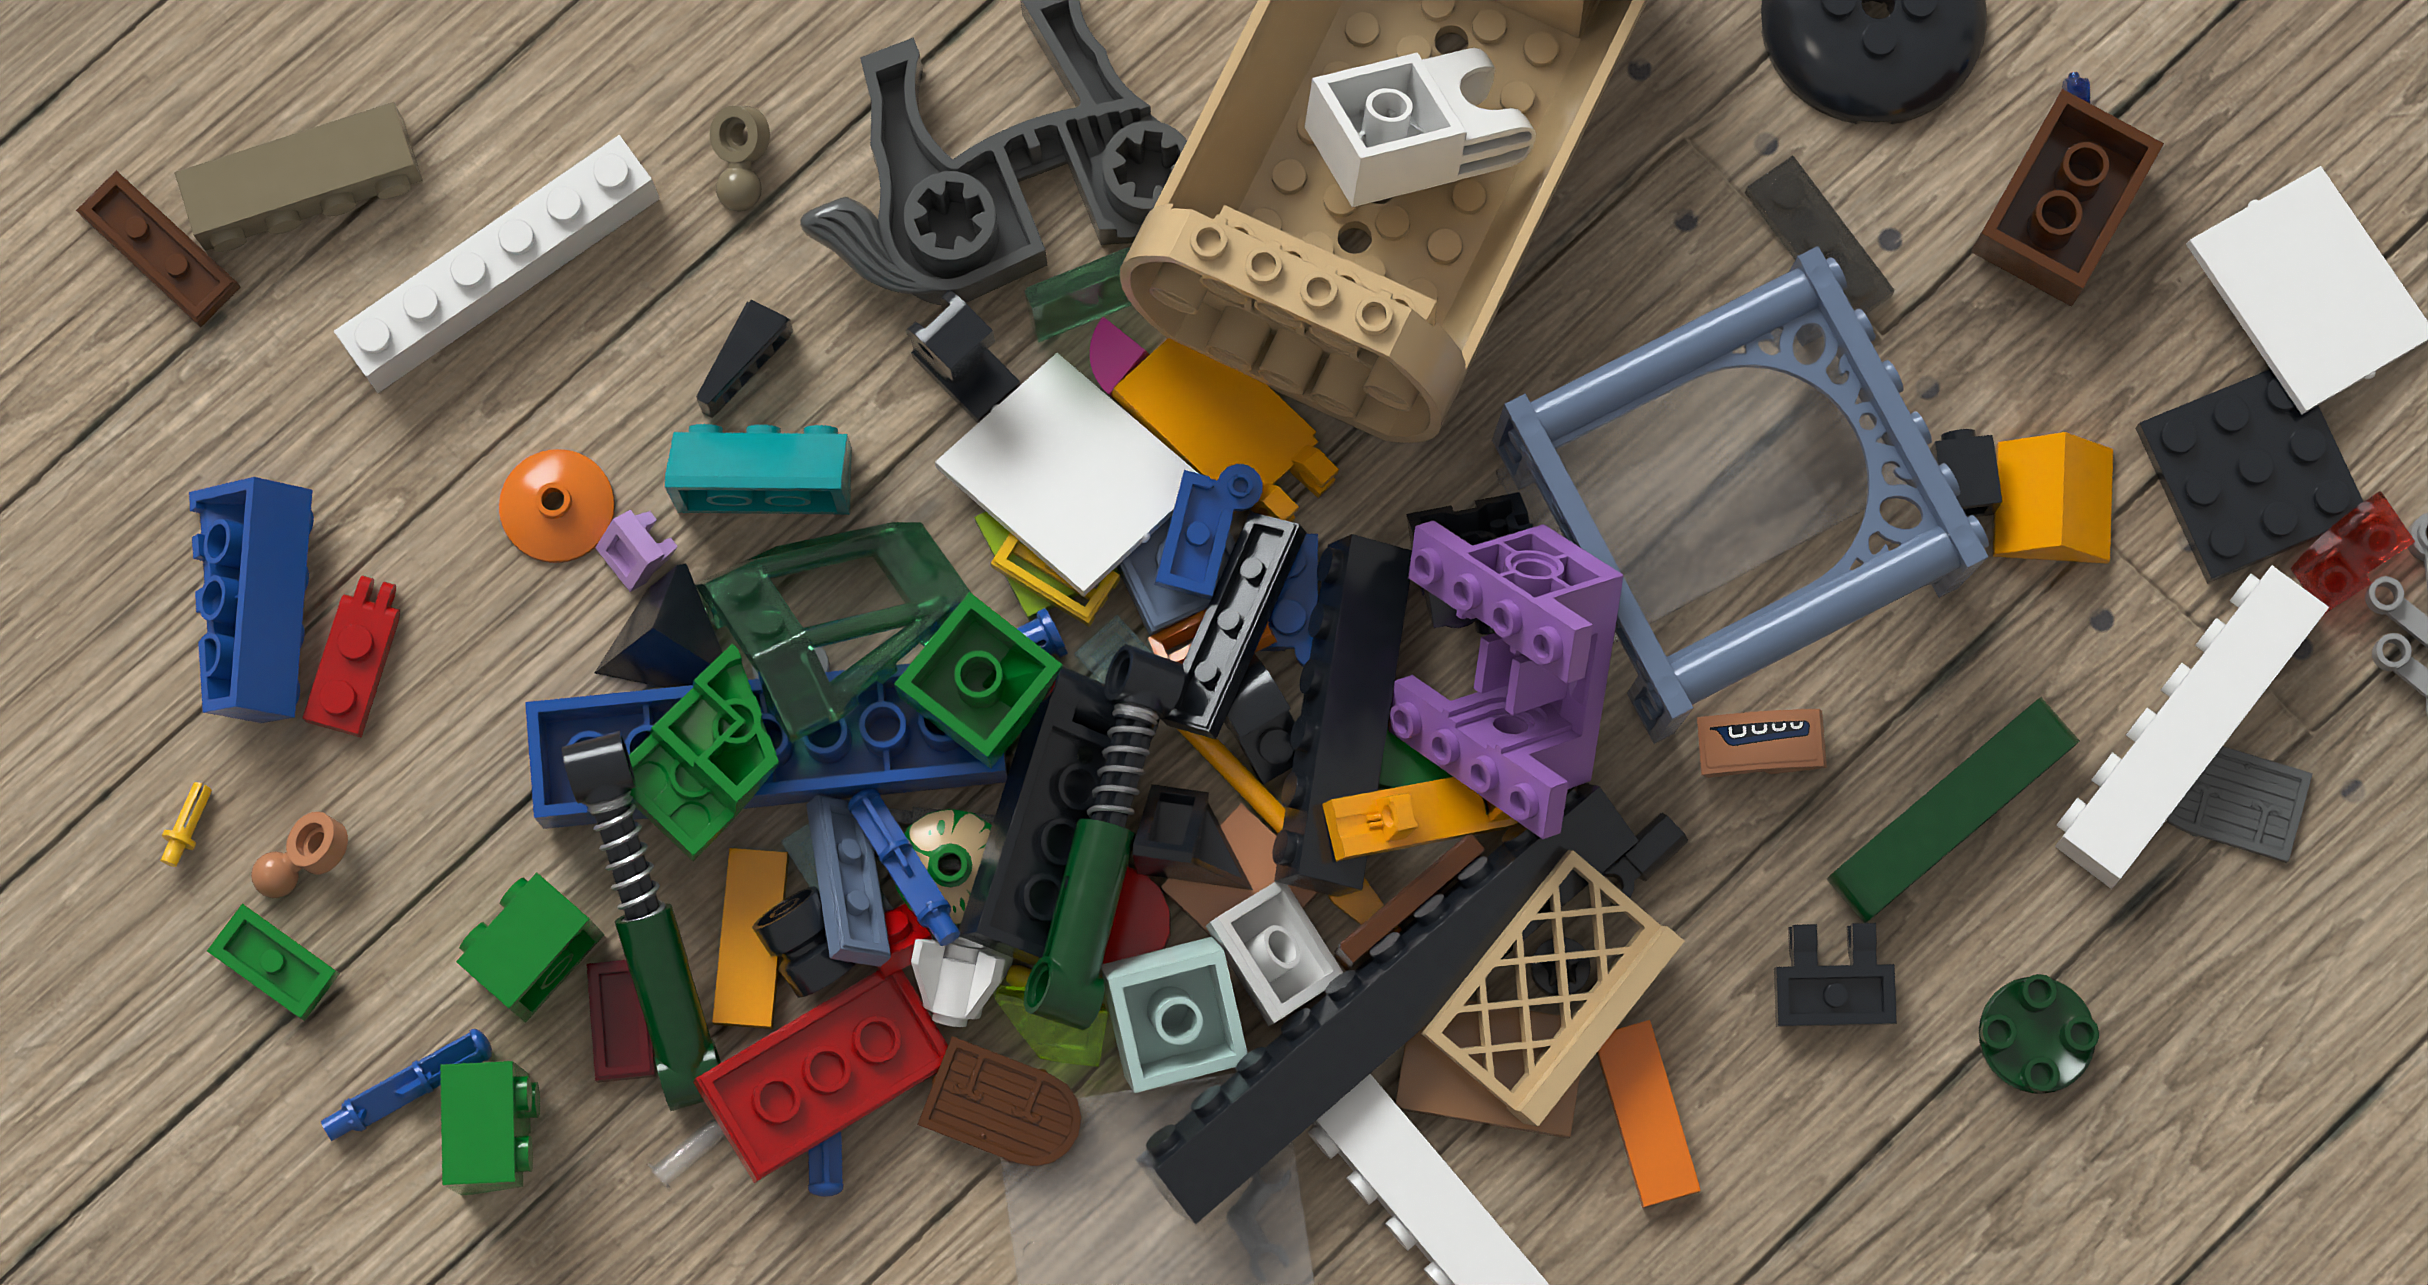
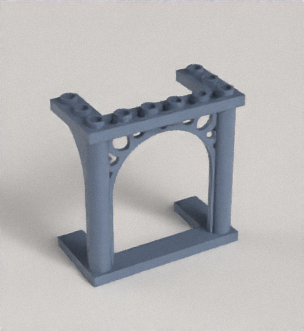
M1819 246L1797 256L1789 272L1532 402L1529 401L1526 394H1523L1505 403L1492 438V442L1518 490L1535 482L1564 537L1621 573L1556 449L1699 377L1732 368L1753 367L1770 369L1802 380L1824 394L1840 410L1854 430L1863 452L1867 470L1868 492L1864 517L1859 531L1845 555L1832 569L1817 580L1666 657L1623 577L1615 633L1638 674L1627 695L1654 744L1675 734L1693 710V704L1923 586L1932 585L1937 596L1940 598L1958 589L1988 558L1984 548L1989 546V542L1982 525L1975 516L1967 517L1956 498V496L1960 495V488L1954 474L1945 463L1938 465L1928 447V444L1932 443V438L1925 421L1916 411L1910 414L1899 394L1904 391L1897 370L1889 360L1882 362L1871 343L1875 340V333L1868 317L1860 308L1855 311L1853 310L1843 290L1847 289V282L1840 266L1832 257L1825 259ZM1782 329L1778 341L1779 353L1768 355L1762 351L1758 343L1772 342L1774 337L1771 333ZM1795 335L1802 347L1824 336V351L1815 363L1804 365L1797 361L1793 353ZM1742 347L1745 348V353H1733ZM1835 356L1839 359L1838 371L1840 376H1843L1844 373L1848 376L1847 382L1841 385L1833 383L1826 373V368L1831 364ZM1859 396L1862 403L1856 405L1855 402ZM1869 415L1875 428L1871 430L1863 429L1859 423L1860 417ZM1882 438L1884 444L1878 443L1876 441ZM1888 463L1896 465L1898 468H1895L1893 473L1897 478L1905 481L1907 485L1887 484L1882 475V467ZM1892 498L1907 500L1920 511L1921 522L1918 526L1910 529L1896 528L1882 518L1880 513L1881 503ZM1877 533L1884 540L1899 544V547L1889 551L1887 544H1885L1880 552L1873 555L1869 549V537ZM1855 560L1862 564L1856 569L1850 570Z

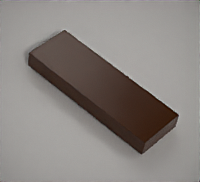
M117 170L76 210L85 221L200 328L241 288L237 281Z
M1467 834L1345 938L1334 951L1336 960L1346 971H1349L1370 953L1371 948L1386 935L1393 933L1412 917L1416 909L1427 899L1437 895L1454 881L1462 869L1483 854L1485 848L1473 834L1470 836Z

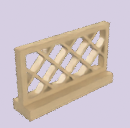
M1568 850L1422 1032V1035L1507 1106L1506 1109L1523 1124L1539 1126L1685 941L1668 926H1661L1574 850ZM1573 869L1589 883L1591 908L1561 911L1559 885ZM1601 894L1611 901L1614 906L1602 907ZM1549 899L1550 912L1538 913ZM1623 912L1640 926L1639 930L1625 947H1605L1602 914ZM1592 915L1595 950L1565 952L1562 918ZM1551 919L1554 954L1524 957L1523 930L1533 920ZM1513 944L1514 958L1501 959ZM1619 954L1607 968L1606 956ZM1596 957L1597 983L1587 993L1569 994L1566 960ZM1555 961L1558 996L1528 998L1525 964ZM1515 965L1518 1000L1488 1003L1485 978L1494 967ZM1476 991L1477 1004L1464 1005ZM1582 1000L1571 1014L1570 1002ZM1559 1003L1561 1028L1551 1039L1532 1040L1529 1006ZM1519 1007L1522 1042L1491 1045L1488 1010ZM1478 1011L1481 1046L1459 1048L1442 1033L1457 1013ZM1545 1047L1534 1061L1533 1048ZM1522 1049L1525 1073L1510 1091L1494 1077L1492 1052ZM1482 1053L1483 1067L1473 1060L1469 1054Z

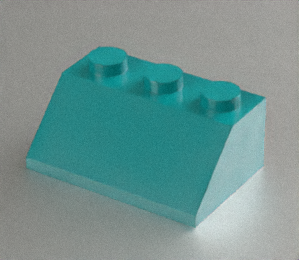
M712 424L691 425L688 427V432H673L665 473V489L677 513L850 515L852 446L848 434H838V428L826 425L807 426L804 428V434L781 433V428L772 425H751L746 427V433H723L721 426Z

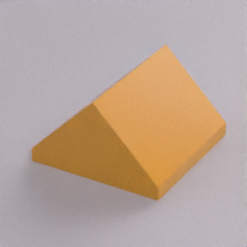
M2067 432L1998 442L1996 445V460L2002 504L1994 514L1993 557L2108 564L2110 562L2113 449Z

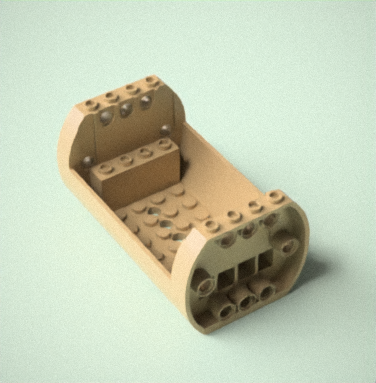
M1258 0L1154 208L1147 214L1120 267V282L1125 295L1135 309L1167 339L1170 338L1268 385L1272 390L1385 441L1417 443L1433 439L1439 433L1648 0ZM1447 33H1455L1462 36L1467 43V49L1477 48L1484 51L1495 66V73L1487 98L1475 106L1488 110L1508 108L1520 110L1527 117L1536 132L1534 145L1527 157L1522 162L1509 168L1396 196L1385 204L1368 203L1352 207L1305 129L1312 78L1413 53H1418L1422 60L1440 56L1442 54L1435 47V42L1440 36ZM1358 228L1369 235L1371 243L1361 253H1348L1338 243L1340 235L1348 229Z

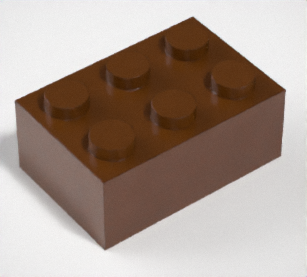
M2062 89L1977 239L1971 253L2072 307L2084 289L2164 143Z

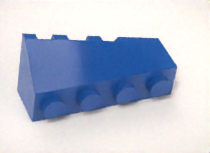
M251 477L189 492L190 511L200 513L201 534H196L192 537L193 559L203 561L204 585L195 591L196 613H201V616L207 620V634L198 642L203 713L257 723L295 718L296 704L300 697V683L298 681L300 648L305 637L302 621L304 595L309 582V570L307 567L309 534L314 522L311 510L312 489Z

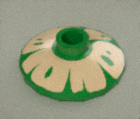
M946 809L927 813L911 824L904 835L911 842L921 862L945 900L950 904L951 919L955 925H960L992 825L972 812ZM946 855H955L961 860L960 871L953 876L942 874L939 870L940 860ZM896 885L897 892L899 893L903 901L906 903L908 908L912 911L911 907L909 906V904L907 903L904 896L902 895V893Z

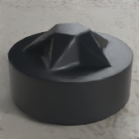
M1564 937L1565 952L1585 951L1583 946L1577 941ZM1553 938L1542 943L1534 953V956L1554 954ZM1589 957L1566 960L1569 994H1576L1585 985L1591 968ZM1555 961L1531 963V976L1538 989L1548 996H1558Z

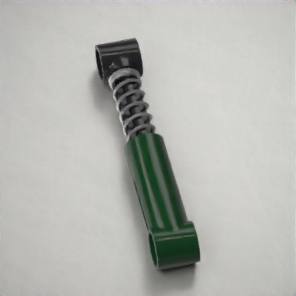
M1125 644L1120 647L1114 655L1106 674L1105 695L1107 699L1112 700L1115 708L1112 713L1114 720H1116L1115 727L1107 732L1111 743L1109 747L1102 751L1106 762L1105 766L1097 771L1101 781L1099 787L1092 790L1096 801L1095 805L1087 810L1091 819H1079L1077 822L1043 957L1038 960L1029 974L1024 992L1026 1012L1080 1030H1085L1091 1026L1103 1002L1105 984L1100 972L1135 839V833L1126 829L1125 826L1128 814L1133 815L1135 813L1130 808L1133 795L1140 794L1139 790L1135 789L1138 775L1145 774L1144 770L1140 769L1143 755L1147 756L1150 754L1149 750L1145 749L1148 736L1155 735L1152 729L1158 724L1156 720L1159 717L1164 718L1168 716L1176 706L1185 678L1182 663Z
M616 731L562 747V755L574 797L578 804H586L588 806L587 811L596 818L597 825L593 830L600 831L604 845H601L599 849L606 851L609 865L605 869L612 871L615 884L612 885L611 889L618 891L621 901L617 909L623 910L625 914L615 920V926L653 1045L657 1071L670 1111L705 1102L694 1085L693 1080L719 1065L721 1060L715 1042L710 1037L673 907L671 904L658 900L656 896L660 885L651 879L650 872L654 865L646 861L644 856L648 845L640 841L638 836L642 825L635 822L632 816L636 806L631 802L633 797L630 796V793L636 787V781L621 731Z

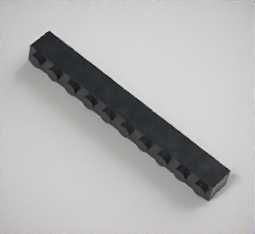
M1584 783L1567 790L1561 833L1542 839L1519 822L1510 827L1502 836V845L1488 857H1479L1469 863L1460 871L1458 875L1459 882L1445 894H1438L1427 899L1416 909L1414 913L1415 919L1399 933H1390L1378 941L1370 950L1371 957L1355 971H1346L1332 980L1325 990L1327 995L1311 1009L1305 1008L1290 1016L1281 1027V1035L1267 1047H1259L1246 1054L1236 1066L1237 1072L1224 1084L1210 1087L1197 1096L1191 1104L1192 1111L1176 1125L1170 1124L1159 1129L1149 1138L1146 1143L1147 1150L1135 1160L1178 1215L1194 1224L1200 1222L1432 1021L1568 850H1574L1601 874L1639 841L1600 786ZM1573 869L1559 885L1561 908L1589 884ZM1549 899L1538 913L1550 912ZM1548 919L1531 921L1522 932L1523 941ZM1513 944L1501 959H1503L1513 950Z

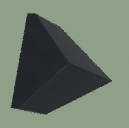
M686 563L675 566L646 590L596 669L595 674L663 688L690 686L723 653Z
M1151 784L1133 844L1132 855L1137 874L1253 890L1208 803L1209 792Z

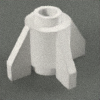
M927 928L933 940L916 939L911 959L923 1000L922 1006L933 1012L932 1020L937 1023L952 1027H966L968 1019L974 1020L981 1017L983 1006L1007 975L1010 966H1012L1013 957L962 937H958L954 942L946 946H940L930 928Z

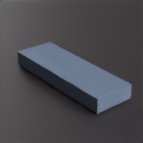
M816 795L806 806L830 959L881 967L891 958L874 848L854 816L849 812L848 800Z

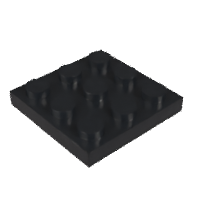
M2271 369L2144 420L2135 428L2207 584L2361 521L2369 515L2319 405L2301 414Z

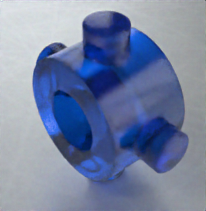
M2078 72L2069 73L2068 78L2063 80L2062 89L2090 103L2089 79L2080 78Z

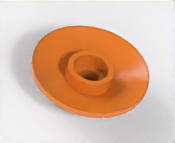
M563 449L542 451L529 456L519 463L507 477L499 499L500 520L510 541L527 556L549 563L572 561L585 556L595 549L613 520L615 510L613 490L602 469L588 457ZM553 492L563 494L564 503L559 509L548 510L544 507V500L548 494Z

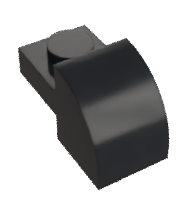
M1254 653L1224 723L1233 733L1258 780L1264 785L1292 768L1295 750L1291 747L1290 739L1295 721L1289 712L1291 708L1277 684Z

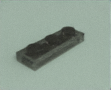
M1793 155L1747 186L1746 196L1795 260L1797 256L1819 246L1825 259L1832 257L1836 260L1847 282V289L1843 290L1854 311L1860 308L1867 314L1892 297L1895 291Z

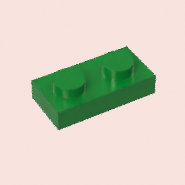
M243 903L207 950L208 953L303 1021L308 1018L340 975L338 971Z

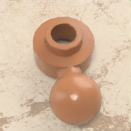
M311 812L304 815L295 823L288 835L287 852H269L257 859L251 872L254 887L263 896L281 898L294 890L298 882L300 870L304 869L315 875L329 872L336 867L346 852L348 845L346 828L342 823L323 812Z

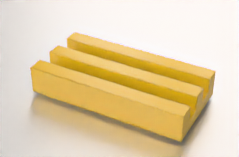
M1011 533L991 561L993 569L1088 627L1095 620V615L1100 607L1104 606L1111 590L1115 589L1120 581V575L1111 571L1101 580L1097 589L1093 588L1084 596V598L1089 600L1084 607L1008 560L1013 553L1080 594L1030 549L1020 543Z

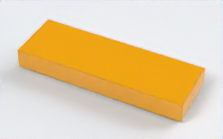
M729 848L712 1020L714 1025L773 1029L780 956H770L752 929V926L763 914L786 897L789 866L788 852Z

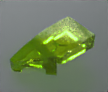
M999 985L993 992L998 1005L1040 1059L1099 1067L1108 1019L1105 1003H1102L1100 1011L1091 1026L1085 1030H1080L1026 1012L1024 1007L1025 987Z

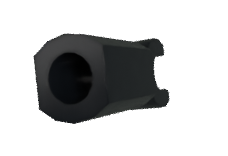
M1664 813L1657 815L1636 835L1639 841L1620 857L1621 860L1618 863H1613L1601 873L1605 878L1614 877L1619 880L1622 887L1621 891L1629 898H1631L1634 891V882L1638 878L1647 881L1688 843L1685 833Z

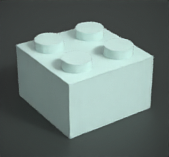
M1213 936L1102 965L1100 974L1104 979L1105 996L1124 1077L1134 1093L1236 1067L1238 1062L1248 1054L1224 949Z

